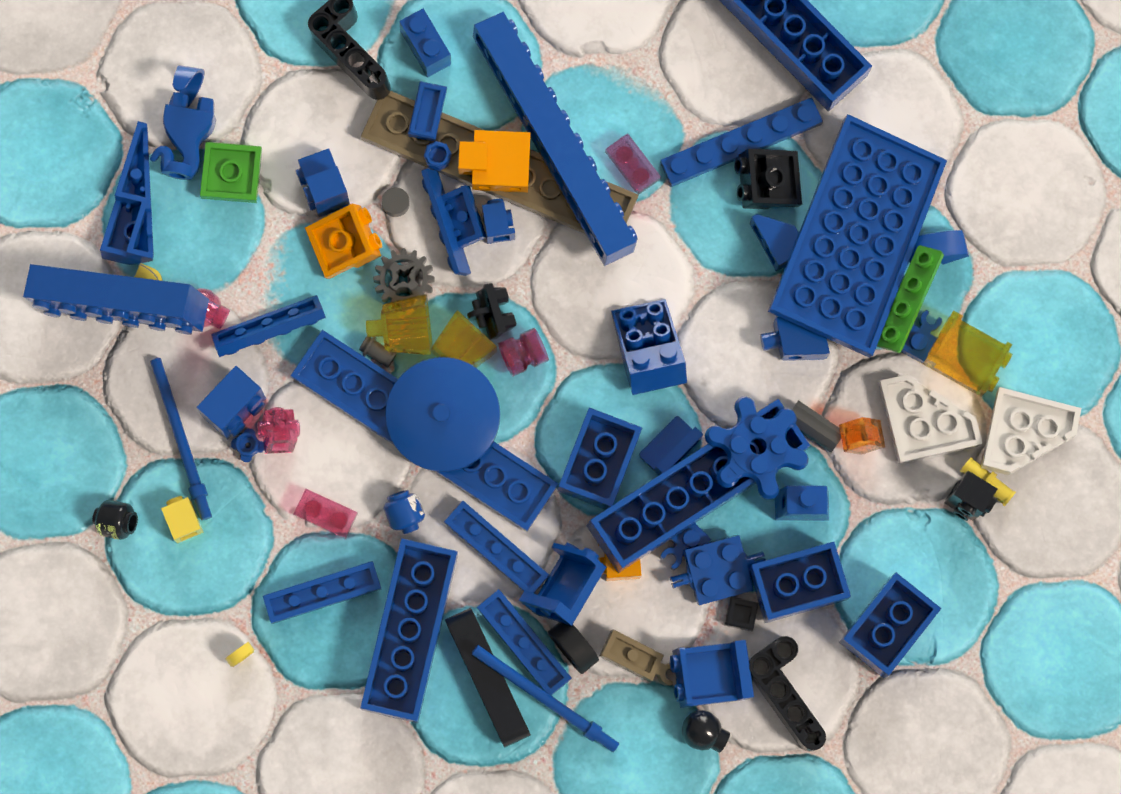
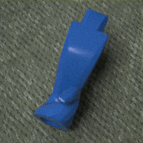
M173 92L169 105L165 104L163 125L170 142L183 156V161H174V154L167 146L156 148L150 157V161L155 162L161 156L162 174L175 179L191 180L199 171L200 146L212 134L215 128L214 100L199 97L197 109L187 108L188 95Z

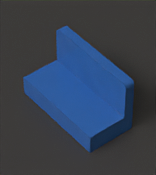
M676 416L639 453V457L658 475H661L675 466L702 439L704 434L696 427L692 429L679 416Z

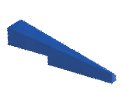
M139 121L114 195L115 203L100 248L102 259L126 265L151 262L154 258L147 123Z

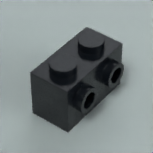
M967 471L957 480L944 503L953 508V513L965 521H968V519L973 521L979 516L984 517L986 513L991 511L997 501V498L994 497L997 488Z

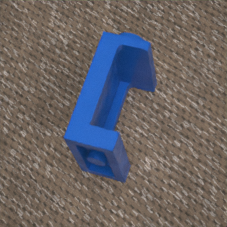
M554 543L551 548L560 555V558L537 595L524 591L519 601L538 616L572 626L606 566L598 560L599 555L589 548L584 547L583 550H580L570 543L565 545Z
M746 640L691 648L680 647L672 650L673 655L670 656V668L676 675L677 684L674 685L675 700L679 701L680 708L741 701L754 697Z

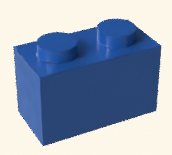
M424 8L399 21L400 32L427 78L451 65V54Z

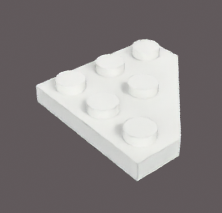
M908 374L879 381L899 464L978 447L983 444L974 415L961 410L937 392L927 389Z
M999 387L995 397L981 468L1010 475L1069 441L1077 434L1082 408Z

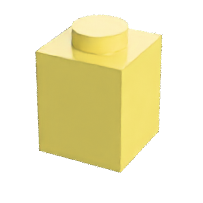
M182 496L172 498L166 502L167 506L161 508L176 543L204 533L192 502L188 497L184 499Z

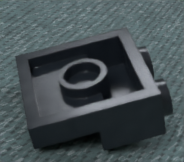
M747 149L738 154L734 163L735 172L740 174L741 182L737 188V198L739 201H742L744 209L799 207L802 205L798 151Z

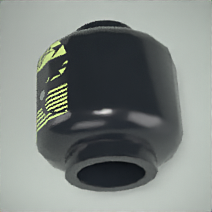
M106 500L99 508L95 509L92 521L99 535L123 540L136 530L138 516L130 504Z

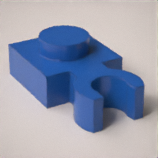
M925 310L919 318L920 328L913 324L901 351L920 363L925 361L937 337L930 333L937 330L942 323V318L939 317L935 324H929L926 321V317L929 314L928 310Z
M695 523L672 538L671 541L676 546L665 549L660 558L663 560L669 554L675 556L676 562L670 567L671 570H675L682 562L683 549L709 543L711 539Z

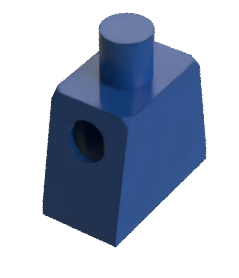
M776 317L773 322L774 332L760 334L763 351L778 348L781 360L783 361L824 360L830 354L827 338L781 317Z
M785 486L779 489V493L775 497V520L829 521V491L827 486Z

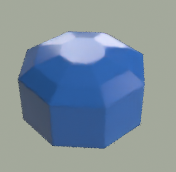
M438 141L427 145L424 153V160L428 167L438 171L448 167L452 157L447 144Z

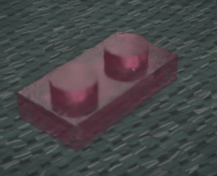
M628 133L605 149V153L638 195L661 179L659 173Z
M305 489L293 515L346 539L358 512Z

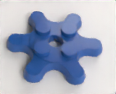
M743 396L738 398L734 405L738 418L736 425L729 429L716 425L711 426L705 432V440L712 447L722 448L727 455L726 465L719 469L716 475L720 486L730 488L740 478L749 477L756 482L759 495L763 499L771 500L779 493V485L776 481L778 470L783 467L802 470L807 466L809 458L805 451L792 448L786 441L788 430L794 427L797 421L793 410L783 408L773 418L764 419L757 413L755 402L750 397ZM753 440L763 441L764 453L759 455L753 453L750 449V442Z

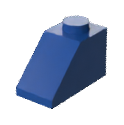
M758 214L752 216L749 224L775 271L784 268L799 234L796 227Z

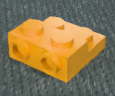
M352 203L305 227L325 278L331 279L353 267L359 268L381 257L379 249L382 248V242L376 233L372 234L369 223L372 222V218L365 207L362 208L360 205Z

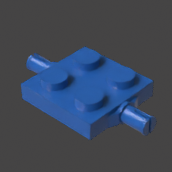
M739 535L683 549L686 560V573L671 576L670 581L674 582L671 583L673 589L689 584L694 591L697 605L707 604L754 591L749 567L752 564L766 561L765 558H762L765 555L762 551L747 556L743 550Z

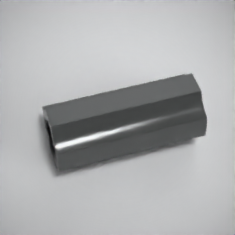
M798 400L792 409L797 417V427L802 434L832 453L845 434V431Z

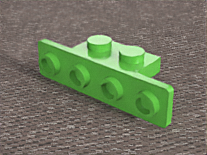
M921 245L917 247L896 294L877 347L901 353L943 259L944 254L942 251Z

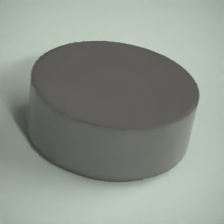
M397 187L385 191L382 196V208L386 214L392 217H399L408 211L410 201L406 191Z

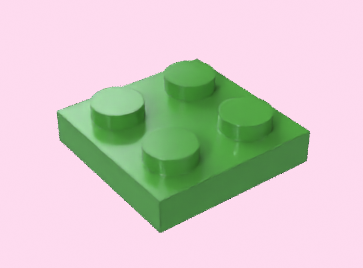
M206 142L200 191L201 199L257 203L262 147Z

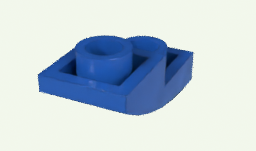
M953 230L918 236L909 261L911 263L919 245L942 251L944 254L941 261L942 265L969 257L964 232L962 230Z

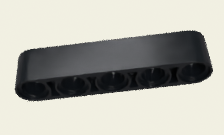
M471 607L445 619L452 638L504 748L531 736L504 676L472 655L477 645L492 655L493 653Z

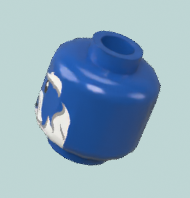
M403 490L388 496V502L385 503L383 509L390 528L402 530L403 534L418 530V523L422 522L425 518L418 495L409 493V490Z

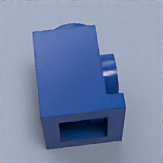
M492 199L487 201V204L482 205L487 244L515 240V229L509 228L513 226L511 209H505L503 199Z

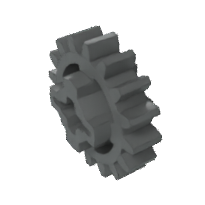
M402 248L401 255H397L392 250V258L388 259L383 256L381 259L384 266L376 265L375 267L376 272L380 274L373 277L374 283L380 284L375 288L376 293H384L381 297L382 302L385 303L390 299L391 308L393 309L398 303L401 304L403 310H406L407 304L410 303L415 309L417 308V300L420 299L424 303L427 301L425 292H433V288L428 285V283L435 282L434 276L428 275L433 271L432 265L424 266L427 259L425 256L417 259L416 250L411 255H407L405 248ZM407 262V263H410V264H408V265H399L398 263ZM387 272H389L390 276L392 277V281L389 283L388 287L385 283ZM420 272L423 275V282L421 287L416 282V278L419 276ZM409 275V283L405 281L399 282V276L405 278ZM400 293H409V294H410V296H404V297H403V296H398V295H399Z

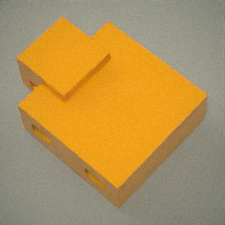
M474 130V142L460 141L459 175H472V190L528 193L531 132Z

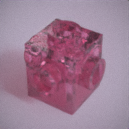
M275 407L265 410L262 421H258V437L263 438L265 454L292 453L298 440L297 437L300 435L299 420H295L293 409Z

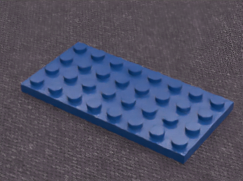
M847 114L838 132L768 312L866 357H872L947 160Z

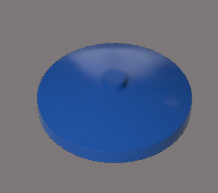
M432 358L415 364L396 381L387 400L386 424L394 445L405 458L427 470L449 472L460 470L475 463L489 450L499 430L500 405L492 384L476 367L455 358Z

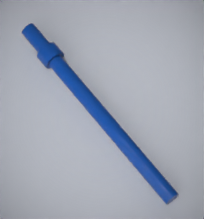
M161 358L153 359L150 363L190 484L188 490L191 499L196 502L201 520L210 519L212 514L206 499L208 493L205 484H201Z
M477 645L472 652L473 656L583 731V736L592 742L596 740L611 752L617 749L619 742L604 733L602 727L597 723L587 721L481 646Z

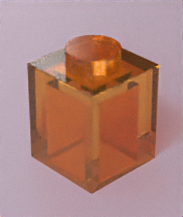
M861 417L839 424L844 452L862 455L885 448L880 420Z

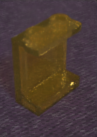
M953 310L922 364L982 397L987 390L992 392L998 383L999 377L996 376V373L1000 366L1005 368L1013 355L1009 352L1012 344L1008 341L1003 344L961 320L963 315Z

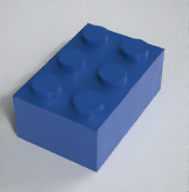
M589 407L558 486V492L605 510L611 507L615 502L642 427Z
M835 542L755 563L749 567L764 623L843 602L851 597Z
M895 572L839 643L881 677L886 678L892 673L942 608Z

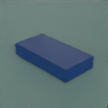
M420 81L408 131L409 137L436 141L447 93L446 86Z

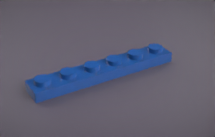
M811 97L660 160V164L670 186L673 187L735 161L738 154L747 149H765L822 125L823 120Z

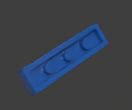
M315 295L212 333L211 336L218 356L221 357L234 354L240 349L251 345H259L265 340L278 335H286L292 330L305 325H313L326 317L319 298Z
M462 501L444 521L450 529L522 591L535 593L548 578L549 574L466 502Z
M371 561L263 595L270 622L274 624L381 590V585L374 563Z
M499 589L477 606L479 612L545 692L552 696L572 679Z

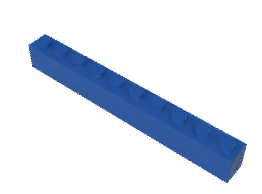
M503 11L474 24L473 38L526 131L531 132L530 138L603 265L606 266L633 253L638 240L635 230L631 225L627 226L624 221V213L618 202H613L609 195L610 188L605 179H600L596 172L597 166L594 159L586 155L580 135L572 131L568 114L565 110H560L556 103L557 97L554 90L546 86L540 66L538 64L534 65L532 62L530 49L517 36L518 30L512 19L508 20Z

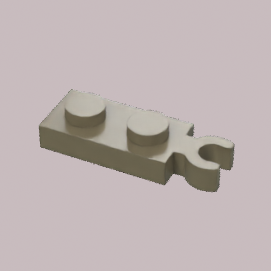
M614 629L610 631L599 657L649 682L653 681L654 677L657 676L658 681L662 685H673L674 682L667 679L665 675L667 670H671L670 663H661L664 657L663 654Z

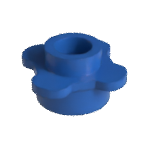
M246 429L243 434L231 441L232 449L239 452L241 455L240 459L243 462H250L255 454L262 453L265 450L264 442L257 439L253 429ZM246 443L251 444L249 448L245 447Z

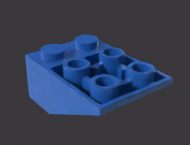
M666 299L611 311L632 395L687 383L686 361Z

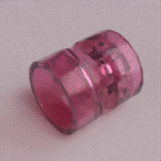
M535 328L520 333L517 340L511 337L498 343L503 360L512 377L527 371L528 365L536 367L549 361L544 344Z

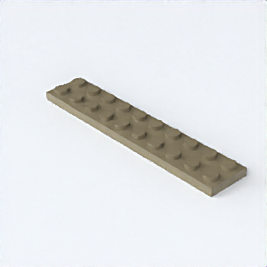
M390 91L387 97L377 100L361 134V140L429 168L424 160V153L427 145L433 143V141L408 136L415 101ZM442 112L436 141L447 144L452 157L448 167L435 171L472 186V175H459L460 141L474 142V130L483 129ZM530 149L528 193L484 191L585 234L540 153ZM607 182L610 188L609 195L614 203L618 202L624 213L623 219L627 224L639 195Z

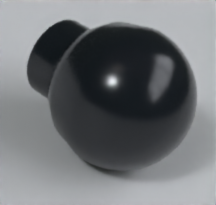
M698 710L689 714L682 725L683 738L693 749L703 751L711 748L720 753L730 737V732L721 728L719 719L709 711Z

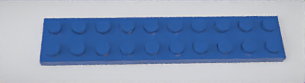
M322 329L290 375L291 378L394 445L387 429L386 406L389 394L398 378ZM493 442L489 450L479 460L465 468L449 472L434 471L526 532H528L558 487L557 482L496 442Z

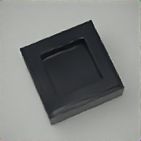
M730 597L724 626L752 632L759 603Z

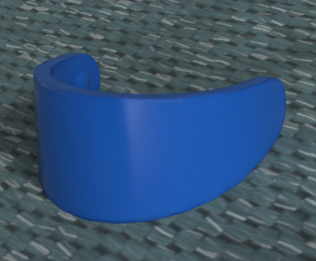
M179 65L176 69L172 85L176 91H180L179 93L188 95L187 107H189L201 88L205 71L200 68Z

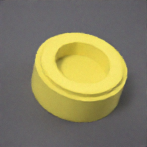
M247 642L225 659L231 667H234L254 653V648Z

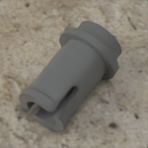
M367 336L359 348L363 352L364 357L368 355L386 368L391 365L397 355V352L377 342L375 336L373 338Z

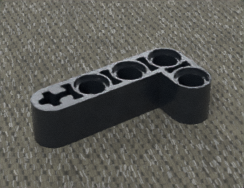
M328 0L308 20V27L314 41L369 97L375 100L387 97L391 86L385 70L346 32L357 22L358 18L353 0ZM342 9H348L345 13H338ZM322 26H328L324 31H317ZM339 44H346L341 49H335ZM357 62H364L360 67H353ZM370 76H372L373 82L370 81Z
M782 636L756 653L749 660L751 679L797 744L803 750L812 752L820 749L825 744L826 733L781 670L798 653L796 641L791 637ZM779 643H786L790 646L791 654L788 658L778 655L777 645ZM762 659L767 663L768 670L766 674H758L754 670L753 664L755 660ZM773 683H780L784 687L785 694L782 698H776L771 694L770 687ZM791 706L800 709L802 717L799 722H793L788 718L787 711ZM807 720L810 725L805 727L810 734L815 732L818 735L815 739L816 745L813 742L809 744L806 742L805 739L808 737V734L804 729L799 732L796 729Z

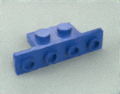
M428 168L421 170L423 176L422 185L426 193L429 194L432 203L430 206L431 213L438 222L440 228L439 237L448 253V265L455 274L467 276L471 274L463 248L487 238L471 188L468 185H464L445 194L439 173Z

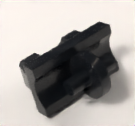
M490 283L485 284L483 289L476 292L477 300L472 301L474 310L467 313V318L469 321L477 320L479 329L486 327L489 340L497 339L504 332L516 326L514 314L512 312L501 314L499 308L500 305H505L509 302L508 292L505 287L494 288L493 284Z

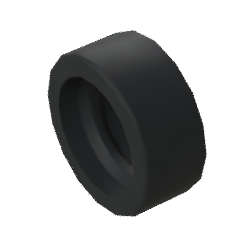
M559 622L548 631L553 642L579 673H585L599 661L596 652L574 625L570 626Z

